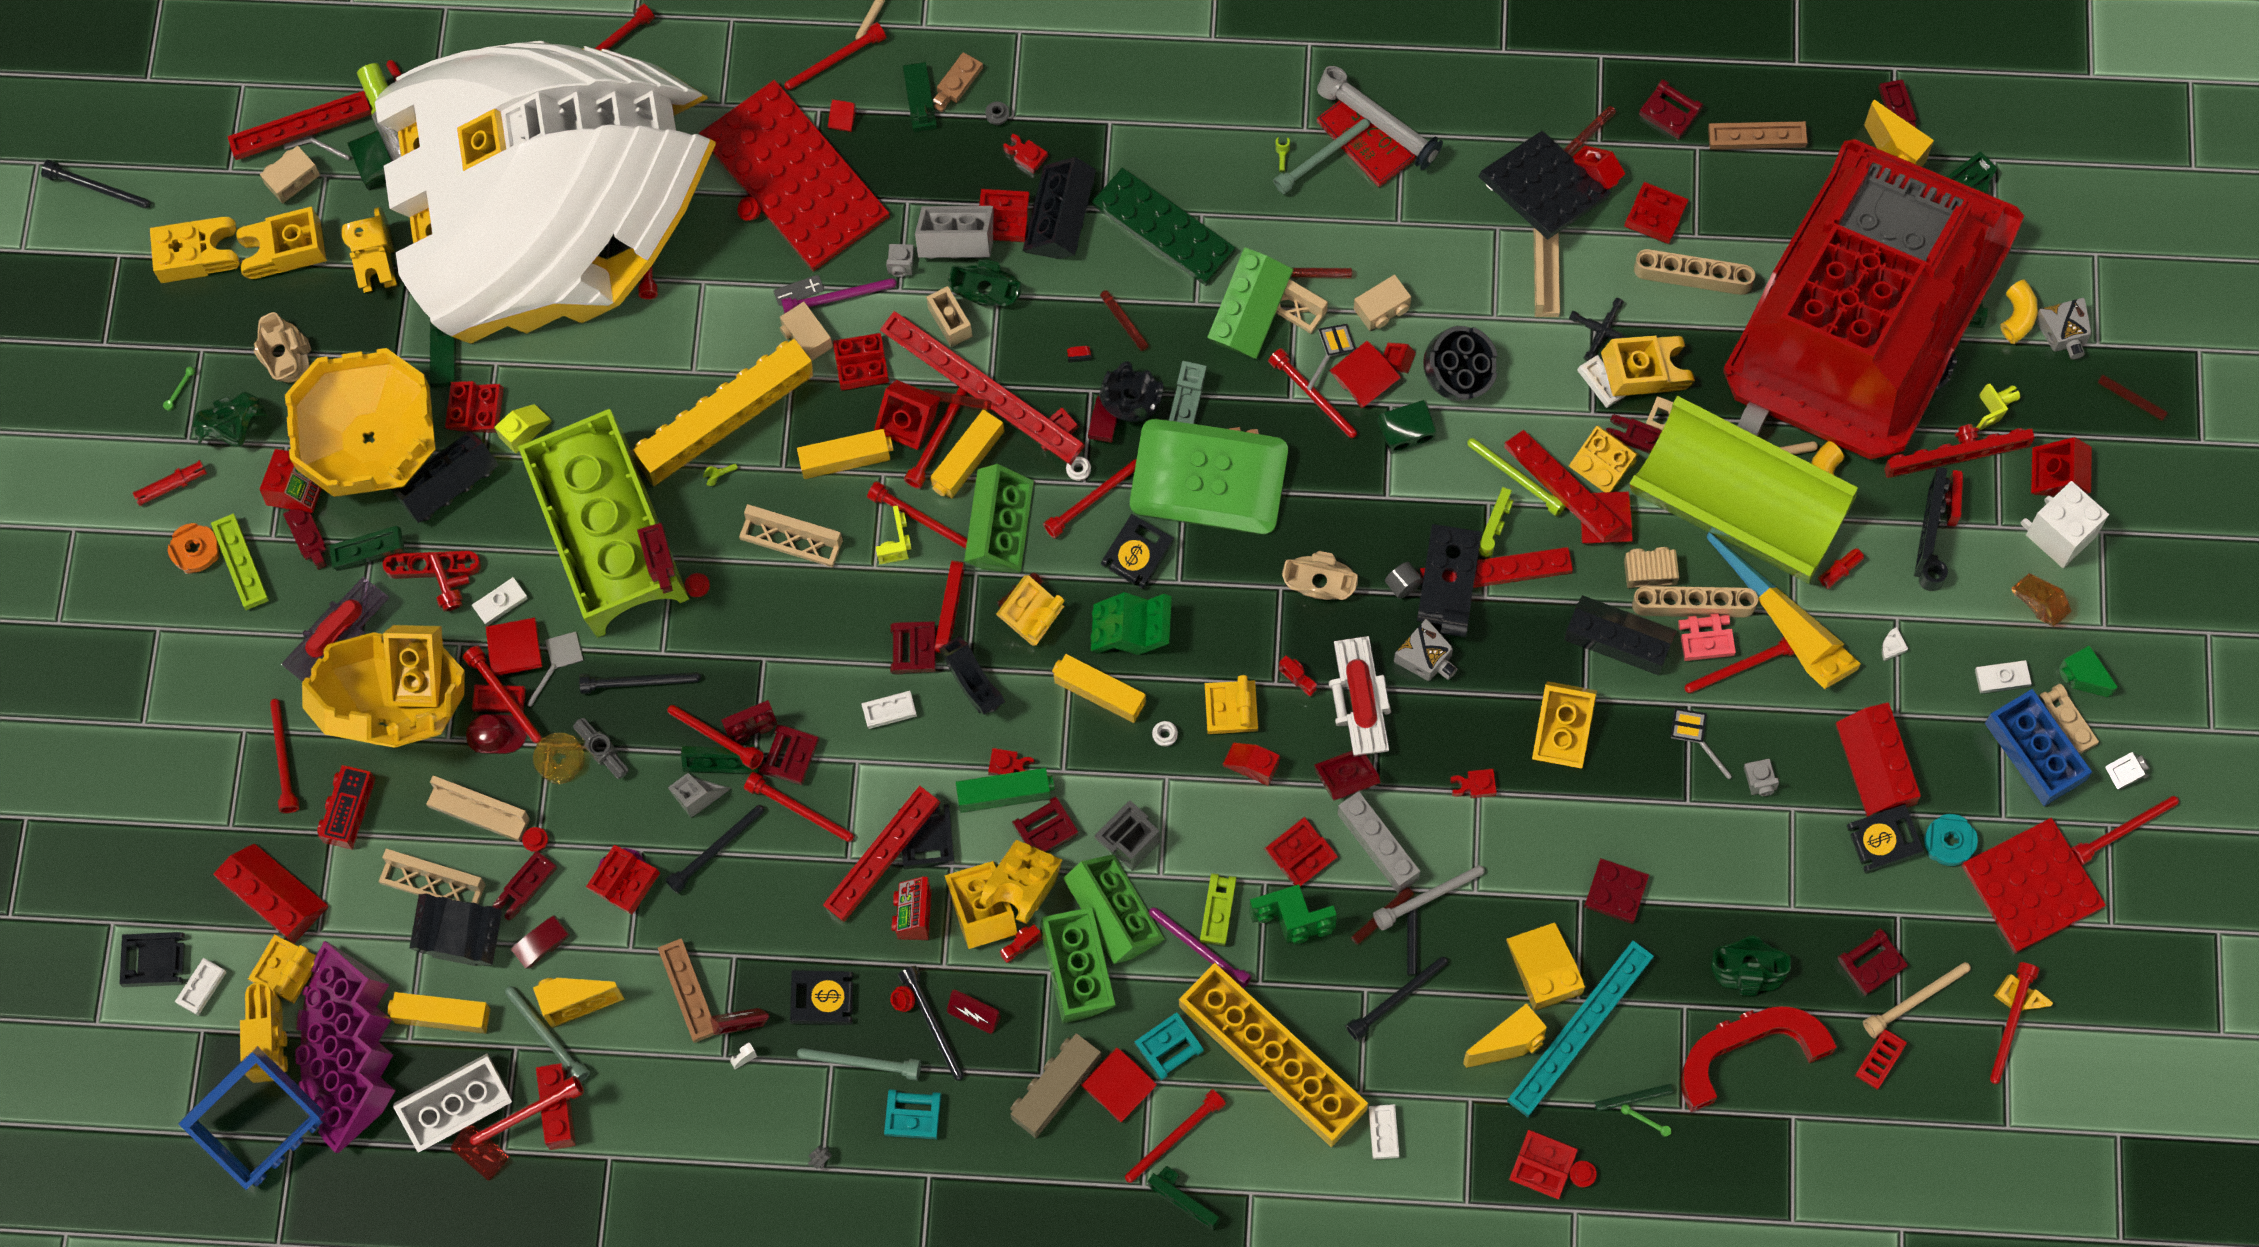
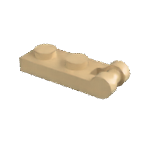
M2062 684L2052 687V691L2048 693L2043 692L2038 695L2041 702L2079 754L2099 743L2068 697L2067 691ZM2056 699L2061 704L2057 708L2052 703Z

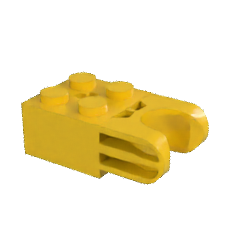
M312 206L265 218L263 222L241 227L236 232L238 242L245 248L260 247L256 254L244 259L241 263V273L249 279H257L327 261L321 220Z
M218 217L150 228L153 271L160 283L209 276V273L238 268L240 262L235 252L228 249H216L218 242L235 234V220L230 217Z
M1657 336L1611 339L1601 351L1612 395L1624 396L1681 391L1691 387L1695 383L1692 371L1679 369L1670 361V357L1677 356L1685 347L1684 339L1681 336L1659 338Z
M1015 840L986 882L979 903L991 908L997 902H1009L1018 909L1016 920L1027 924L1055 885L1062 859L1032 847L1027 843Z
M263 982L252 983L245 992V1020H240V1060H244L258 1046L284 1072H287L288 1062L283 1051V1047L287 1046L286 1031H283L282 1001L272 992L267 984ZM257 1063L244 1074L253 1083L274 1081Z

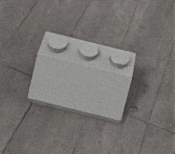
M922 206L915 231L918 258L950 257L957 259L960 257H990L993 245V206Z

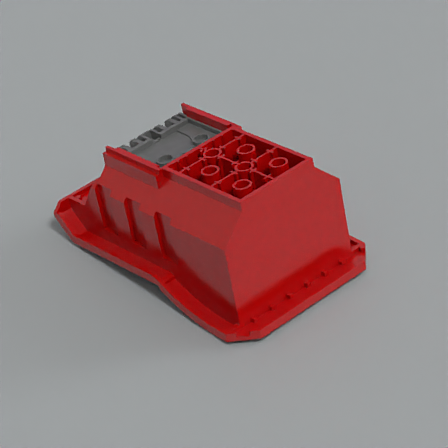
M1856 139L1844 141L1830 175L1773 270L1743 334L1724 366L1723 372L1734 399L1745 405L1751 402L1769 410L1768 415L1822 439L1831 441L1870 460L1904 451L1944 374L1952 354L2009 254L2024 220L2023 213L2015 205Z

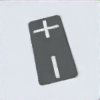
M815 275L775 289L773 292L778 305L782 306L781 299L791 297V299L796 298V300H800L823 292L824 288L819 275Z

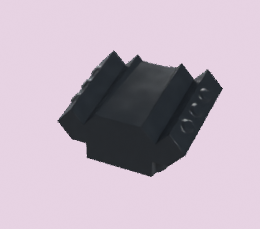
M427 893L419 894L409 949L431 955L433 958L477 966V964L484 966L493 965L502 910L492 906H481L474 902L456 901L444 896L435 897Z

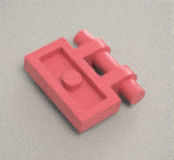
M1710 614V617L1702 618L1688 616V619L1678 620L1679 630L1689 629L1690 631L1689 634L1681 635L1684 661L1735 656L1736 651L1732 629L1722 630L1721 628L1722 625H1730L1729 615L1719 616V614ZM1711 627L1713 631L1699 632V628Z

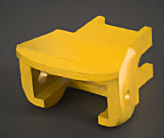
M381 207L374 209L375 217L344 224L341 230L344 243L351 249L350 257L353 262L359 289L363 288L364 293L372 292L371 276L373 274H378L379 281L384 283L385 288L397 286L390 253L395 252L390 226ZM358 228L363 229L362 232H357V233H355V230H356V229H358Z

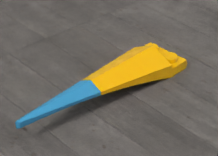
M1708 532L1707 539L1731 565L1748 588L1756 592L1759 602L1779 628L1806 672L1816 682L1826 689L1858 670L1861 663L1843 648L1844 643L1712 533Z

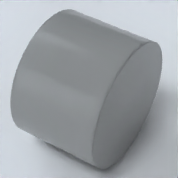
M1749 402L1741 416L1738 427L1758 436L1766 421L1769 410Z

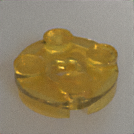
M553 733L542 738L537 743L533 753V763L537 772L547 781L554 784H563L574 779L585 763V754L582 746L574 736L566 733ZM557 753L566 755L564 759H561L560 764L552 760Z

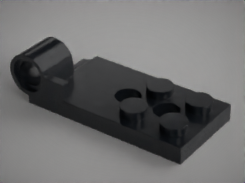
M1937 467L1929 485L1914 576L1919 577L1921 587L1927 591L1939 590L1948 575L1946 564L1938 560V555H1933L1937 528L1946 508L1944 497L1945 493L1948 492L1950 478H1946L1947 468ZM1928 572H1935L1939 578H1931Z
M1432 524L1417 622L1423 623L1427 619L1431 624L1441 625L1442 634L1466 637L1482 532ZM1450 547H1455L1459 550L1460 555L1455 559L1449 558L1446 555V550ZM1446 571H1452L1456 575V580L1446 582L1442 578V574Z

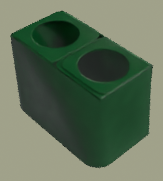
M379 130L347 142L361 179L368 190L386 183L384 165L391 162Z
M1426 400L1402 406L1378 416L1377 423L1390 454L1435 439L1436 430Z

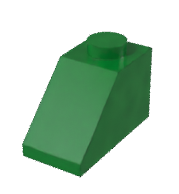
M2090 646L2065 658L2059 666L2062 679L2069 683L2073 689L2109 698L2118 688Z

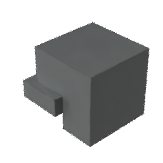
M1131 800L1094 835L1095 839L1112 855H1115L1131 871L1160 843V831L1148 821V816Z

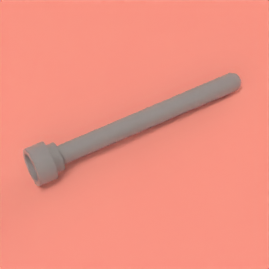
M1481 865L1476 866L1393 909L1381 908L1373 913L1375 922L1383 931L1393 926L1396 918L1483 875L1485 869Z

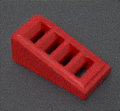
M1884 1029L1855 1076L1878 1090L1907 1043ZM1884 1041V1042L1888 1043L1889 1045H1891L1892 1047H1894V1048L1897 1049V1050L1894 1051L1893 1049L1889 1048L1888 1046H1886V1045L1883 1044L1882 1042ZM1879 1049L1892 1058L1888 1060L1876 1051ZM1873 1058L1882 1065L1886 1066L1885 1069L1883 1070L1876 1064L1872 1063L1871 1059ZM1866 1067L1879 1074L1880 1077L1877 1079L1866 1072Z

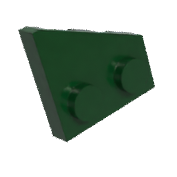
M1980 151L1949 174L1947 178L1986 193L1997 167Z

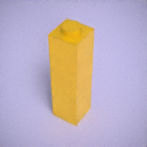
M981 411L931 475L932 488L936 493L941 496L947 495L951 499L956 495L1004 433L1003 422L987 411Z
M884 429L797 448L804 479L890 461L889 452L893 451L891 437H885Z
M1065 654L1062 661L1058 660L1052 670L1056 684L1132 723H1135L1146 703V694Z
M398 992L394 993L393 1000H390L388 1004V1015H390L395 1024L483 1034L487 1032L491 1010L486 1002Z

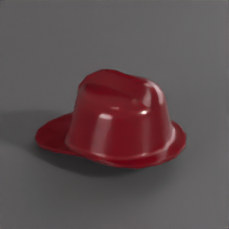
M481 715L471 722L466 732V740L470 748L484 754L512 753L521 748L527 736L514 716Z

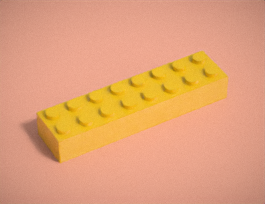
M795 338L790 342H782L777 346V351L769 356L768 354L762 356L757 360L755 366L750 369H743L736 375L735 380L730 383L725 382L716 389V393L710 397L705 396L696 403V407L690 411H682L676 416L674 422L669 425H662L656 430L654 436L649 439L644 438L635 445L633 453L636 464L653 487L813 377L812 361Z
M1216 963L1179 999V1007L1331 1148L1367 1111L1368 1103Z

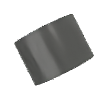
M1405 562L1395 568L1386 577L1385 582L1397 598L1402 599L1415 591L1421 585L1423 579L1410 562Z

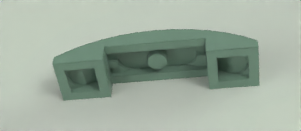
M1182 361L1169 421L1195 423L1207 366Z

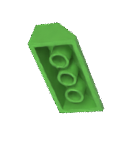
M1244 247L1207 338L1214 344L1257 360L1293 269L1267 255Z
M999 464L978 469L965 562L983 570L1011 573L1021 572L1034 480Z
M1115 855L1081 861L1063 878L1080 908L1092 907L1100 941L1114 964L1131 960L1165 940Z
M1092 907L1042 917L1040 931L1062 1024L1087 1019L1115 1007Z

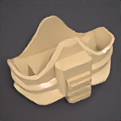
M275 312L260 318L258 338L254 343L256 357L268 369L273 379L288 383L298 380L310 366L307 354L311 351L308 339L299 332L296 326L286 322ZM278 345H283L285 347L284 354L280 357H275L273 355L274 348Z
M1322 551L1314 553L1312 556L1286 560L1282 573L1284 582L1290 589L1316 599H1347L1355 591L1358 584V575L1348 566L1337 562L1332 553ZM1317 574H1323L1327 578V583L1322 588H1317L1313 585V577Z

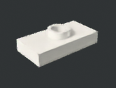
M1598 355L1577 369L1606 408L1626 396L1612 395L1604 362Z
M512 577L472 604V607L484 624L488 626L526 601L528 597Z
M2026 660L1976 667L1975 669L1980 694L2031 686Z
M910 691L861 703L868 729L917 717Z
M203 958L175 1002L199 1016L227 972Z
M1395 1104L1369 1106L1373 1160L1399 1158Z

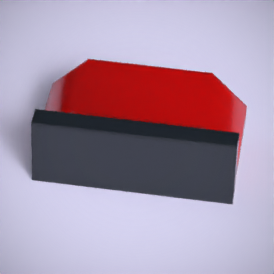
M1088 346L1067 349L1068 363L1091 360V351Z

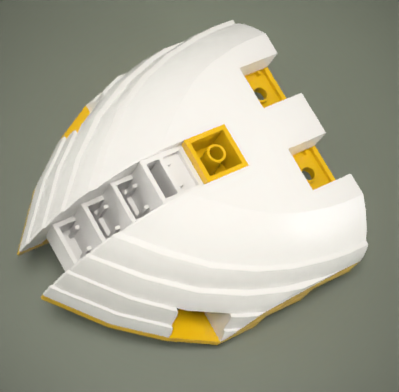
M533 41L463 51L430 61L396 78L397 81L389 85L375 101L378 123L398 132L401 152L400 158L384 165L389 208L410 217L413 238L412 245L396 252L399 276L422 310L430 317V321L434 326L451 337L470 344L507 326L527 334L562 316L584 323L620 306L653 265L685 214L716 144L715 141L698 134L690 135L676 131L675 115L707 100L708 96L657 65L607 49L597 50L587 46L581 49L569 45ZM613 234L616 239L631 247L609 259L598 256L608 244Z

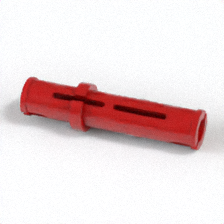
M201 460L184 469L178 468L174 470L175 473L134 491L133 496L138 500V505L142 506V504L180 486H187L188 482L206 475L207 471L202 466Z

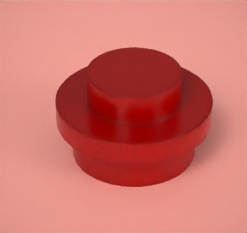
M745 197L739 202L738 215L741 219L752 221L760 215L761 207L755 198Z
M1972 424L1959 427V432L1954 434L1955 438H1958L1959 443L1968 439H1978L1977 432H1979V427L1973 428Z
M691 574L685 581L686 592L692 597H702L709 591L710 582L704 574Z
M532 827L524 833L522 842L528 851L540 852L547 846L548 836L542 828Z
M899 986L892 992L890 1001L896 1010L906 1012L913 1008L915 997L909 987Z
M1578 1161L1571 1167L1570 1179L1578 1187H1589L1596 1179V1169L1590 1162Z

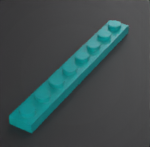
M1635 941L1630 943L1507 1100L1509 1104L1526 1117L1531 1115L1654 957L1651 953Z

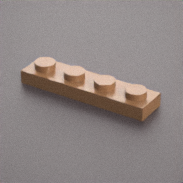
M1806 121L1710 123L1708 126L1709 149L1802 148L1807 145Z
M682 938L658 947L693 1042L696 1043L716 1035L713 1032L710 1020L711 1013Z

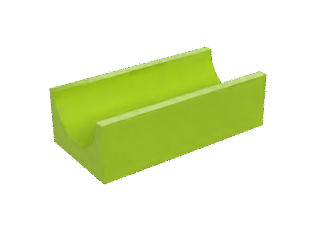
M1679 396L1676 397L1672 404L1666 424L1650 455L1630 482L1631 493L1706 532L1712 533L1714 536L1807 584H1810L1851 508L1858 491V487Z
M611 409L518 446L582 616L597 638L606 634V627L612 619L636 605L658 599H674L680 603L689 600L672 554L675 576L670 577L673 591L663 594L659 581L653 582L648 573L637 529L657 524L659 521L623 429Z

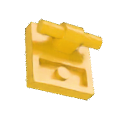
M1598 425L1569 464V467L1603 492H1612L1629 467L1632 468L1635 465L1638 453Z
M1024 575L996 615L1028 643L1036 646L1064 608L1062 604L1065 600L1059 595H1056L1054 598L1029 575Z
M1241 675L1237 677L1238 681L1205 683L1208 734L1258 731L1255 680L1248 681V676Z
M274 934L248 980L252 983L263 982L267 984L274 994L294 1004L313 973L311 969L316 955L308 952L309 950L304 946L300 945L298 947Z

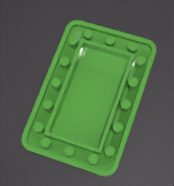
M1151 419L1143 425L1130 496V508L1136 515L1267 535L1275 529L1288 446L1283 439L1272 436Z

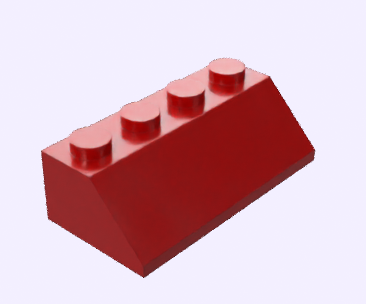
M1889 702L1864 708L1836 722V727L1866 817L1905 804L1906 807L1915 806L1921 795Z
M252 844L230 855L213 874L221 884L292 944H295L329 907L256 844Z

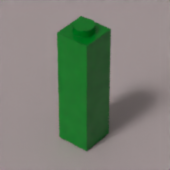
M1046 768L956 781L960 813L1051 799L1050 791L1055 790L1053 776H1047Z

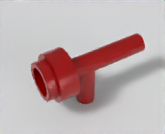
M438 553L430 555L429 560L442 592L441 595L436 597L439 608H442L443 612H448L461 607L463 598L460 590H451V588L469 584L467 574L447 579Z

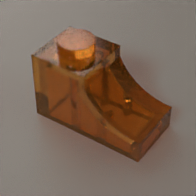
M2030 573L2011 588L2014 596L2027 604L2037 619L2053 627L2072 612L2063 589Z

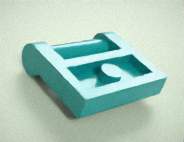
M1177 1012L1134 1041L1161 1081L1168 1077L1167 1073L1195 1054L1198 1056L1204 1052L1201 1044ZM1184 1040L1189 1043L1190 1046L1161 1065L1158 1062V1058Z
M889 1089L884 1135L937 1139L941 1093L933 1092L932 1095L899 1093L897 1090ZM896 1103L931 1105V1111L895 1108Z

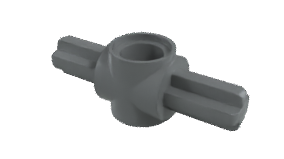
M585 718L578 719L573 728L585 741L584 747L592 755L593 759L600 765H605L617 779L625 777L629 770L616 755L618 750L613 746L609 738L601 731L596 732ZM601 744L607 745L603 752H595L597 746Z

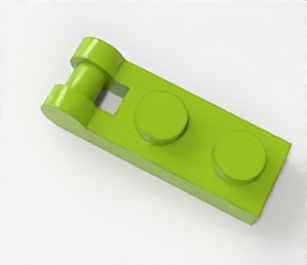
M1502 487L1480 540L1478 553L1483 559L1492 557L1495 545L1494 537L1495 535H1501L1505 524L1504 521H1501L1504 513L1509 514L1514 500L1510 499L1512 492L1510 489Z
M1211 873L1200 936L1201 943L1226 946L1237 877L1229 876V878L1219 877V874ZM1217 887L1227 888L1226 893L1216 892Z

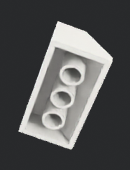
M487 1053L395 1102L393 1107L419 1153L510 1104L512 1100Z

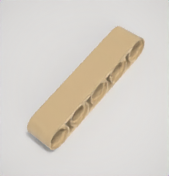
M1644 249L1637 254L1634 265L1636 276L1644 280L1738 295L1749 293L1755 279V271L1748 265ZM1647 262L1651 264V266L1645 267L1641 263ZM1672 266L1675 268V270L1670 271L1667 270L1665 267ZM1697 270L1700 274L1694 275L1689 271ZM1713 274H1721L1724 278H1716ZM1738 278H1746L1748 282H1741Z
M1643 586L1635 592L1632 608L1636 614L1641 616L1710 617V614H1719V616L1729 615L1732 618H1745L1754 613L1758 603V596L1750 588ZM1647 598L1650 604L1644 605L1638 599ZM1671 598L1676 604L1668 605L1664 602V599ZM1694 598L1699 600L1701 604L1697 606L1692 605L1689 600ZM1722 599L1726 605L1719 606L1714 600ZM1740 600H1748L1751 605L1743 606Z

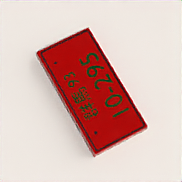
M1339 101L1317 118V123L1335 140L1365 118L1342 101ZM1371 122L1368 128L1341 147L1378 187H1381L1415 161L1416 157L1411 151Z

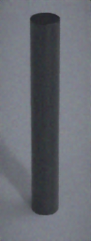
M1418 908L1407 913V976H1417Z

